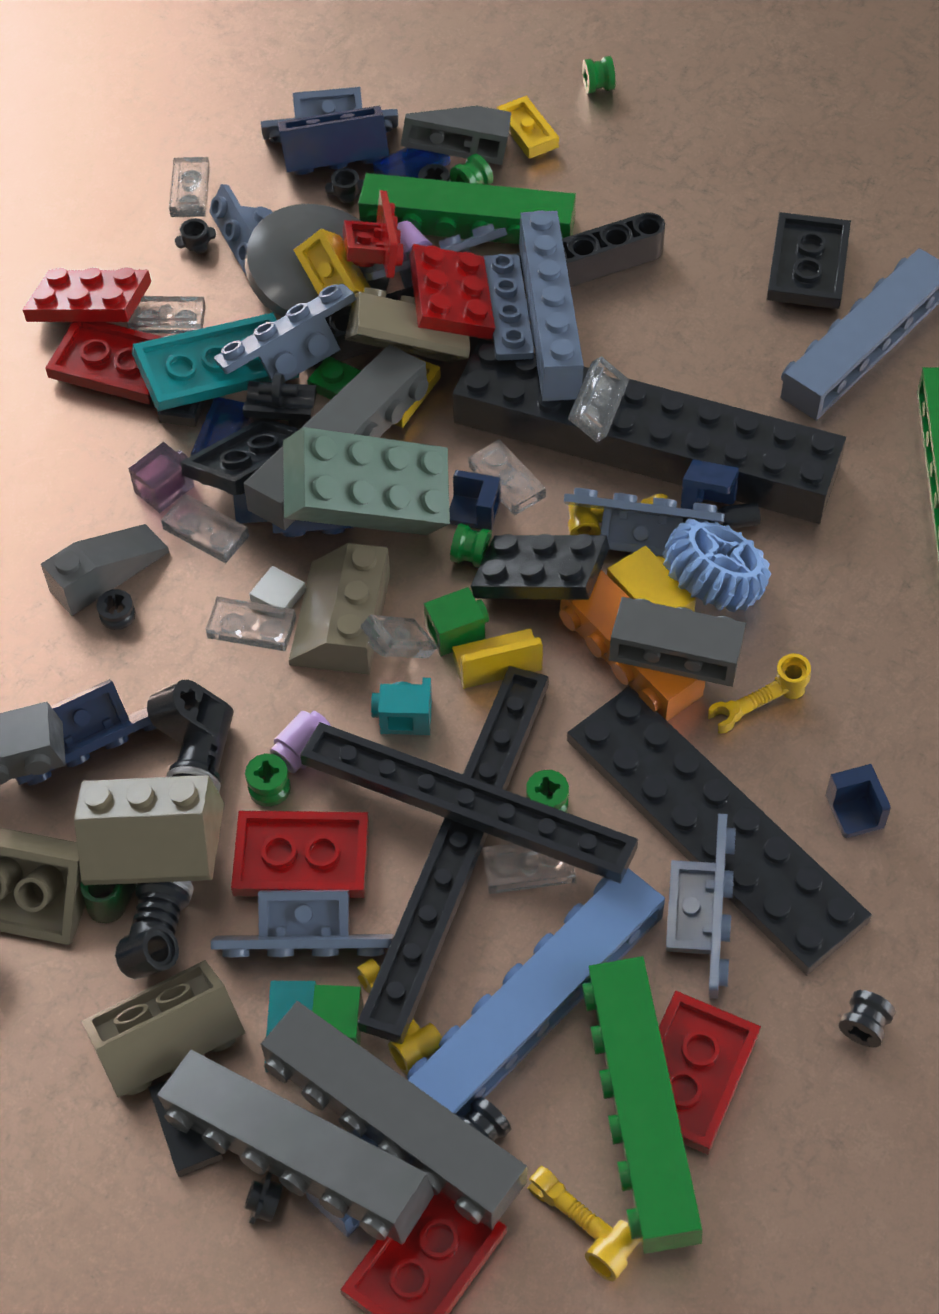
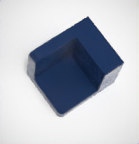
M693 459L683 478L681 508L693 510V503H702L703 499L730 505L734 504L737 494L739 468Z
M455 470L453 476L454 495L449 508L450 524L458 526V524L463 523L469 525L470 528L479 530L484 528L492 531L501 502V477Z
M872 764L830 775L825 796L843 837L850 838L885 828L891 806Z

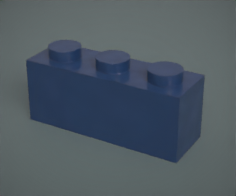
M380 105L278 122L286 171H294L296 175L308 174L313 172L314 168L328 166L329 169H340L346 167L348 162L360 160L365 164L381 161L382 157L389 156L384 116Z

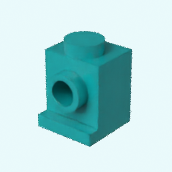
M423 677L422 685L403 681L393 684H380V693H372L371 716L372 718H379L380 734L430 735L432 716L431 678Z

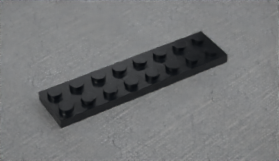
M628 686L567 732V741L689 861L716 863L718 814H727V827L736 828L734 855H725V871H734L732 898L728 899L806 976L870 922L872 914L667 720L657 711L654 712L632 687Z

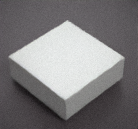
M271 566L249 593L250 601L284 619L305 593L306 586L305 582Z

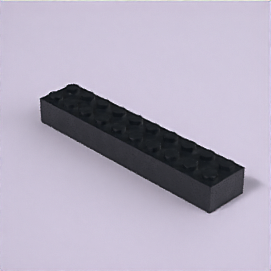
M482 339L478 340L453 391L454 423L682 486L683 478L693 459L738 467L739 474L735 501L742 503L757 502L760 508L818 524L821 523L834 486L846 442V436L587 367L583 368L581 399L542 401L535 353L532 359L497 360L494 342Z

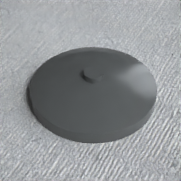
M318 204L292 205L276 210L266 216L253 230L245 255L247 279L259 300L282 318L291 307L300 303H308L317 298L319 295L293 249L321 228L338 234L343 239L344 220H361L345 211ZM358 266L363 275L373 271L372 267ZM384 276L367 282L370 288L386 292L390 278Z

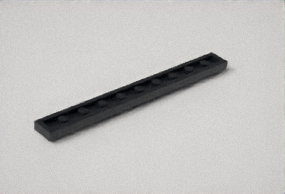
M512 666L508 667L463 775L504 790L507 789L548 689V676ZM444 818L357 1022L360 1032L403 1044L487 838V833Z

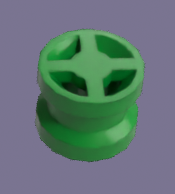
M605 56L600 61H593L591 58L583 60L582 75L587 94L595 93L600 88H604L606 91L615 90V68L611 56Z
M472 154L465 160V164H457L450 170V178L453 182L491 185L493 183V172L489 164L478 154Z
M458 524L451 544V562L460 563L464 560L471 562L474 567L479 568L492 541V531L484 528L480 531L471 530L467 524Z
M264 753L249 761L245 769V778L251 799L263 807H273L284 802L290 794L291 788L288 769L284 760L277 755Z
M554 770L535 772L526 784V798L567 812L569 784L566 778L560 772Z

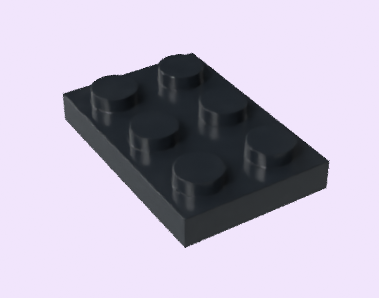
M779 212L767 300L840 309L851 220Z
M258 419L181 461L182 476L198 481L203 485H209L226 491L231 495L244 494V482L283 446V440L300 429L271 419Z
M494 535L471 584L473 596L478 599L589 600L610 548L607 535Z

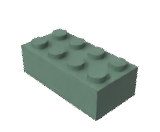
M303 427L283 440L284 519L419 535H429L450 524L448 447Z

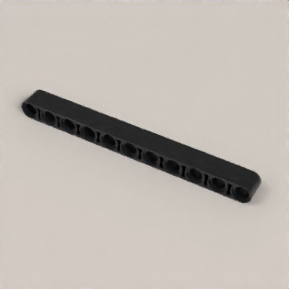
M641 213L562 238L570 287L658 259L662 255L664 247V219L656 213ZM518 252L515 254L519 255L525 296L527 299L520 252ZM413 286L386 294V298L400 301L401 296L414 297ZM351 306L342 308L325 318L340 347V350L330 355V357L339 361L380 349V347L345 340ZM322 361L311 366L309 369H317Z

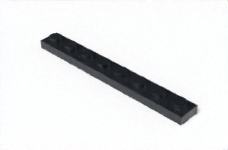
M319 722L300 753L301 763L305 766L620 884L638 848V839L321 722Z

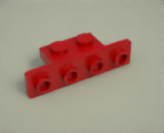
M379 191L376 223L344 220L343 239L347 262H353V264L360 267L384 264L386 278H394L395 267H401L403 263L404 246L400 243L401 232L397 230L398 218L394 216L395 204L389 203L387 191Z

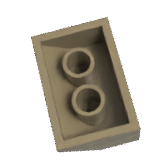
M364 288V293L358 292L355 294L356 300L351 303L345 340L384 349L390 344L408 354L449 363L469 357V336L418 328L414 297L401 296L400 301L386 298L387 292L374 288Z
M347 543L311 563L290 652L289 665L370 675L390 579L388 547Z
M210 775L82 781L74 817L82 883L84 885L212 880L224 801Z
M0 827V931L70 945L85 908L80 887L81 874L77 842Z
M206 960L82 1021L118 1098L125 1094H138L147 1089L152 1084V1080L168 1072L174 1073L190 1050L201 1055L209 1051L219 1052L233 1045L237 1037L245 1034V1030L224 984Z

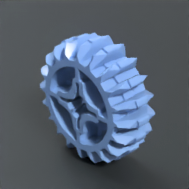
M688 518L685 523H680L677 529L673 530L662 554L665 558L663 565L666 569L670 570L669 577L679 582L678 587L680 589H686L691 593V598L697 597L703 601L704 605L710 603L720 611L724 607L730 612H735L737 609L746 611L750 605L753 606L757 600H760L771 576V572L768 569L770 563L763 558V551L754 547V541L747 540L742 536V532H735L729 525L723 526L718 522Z

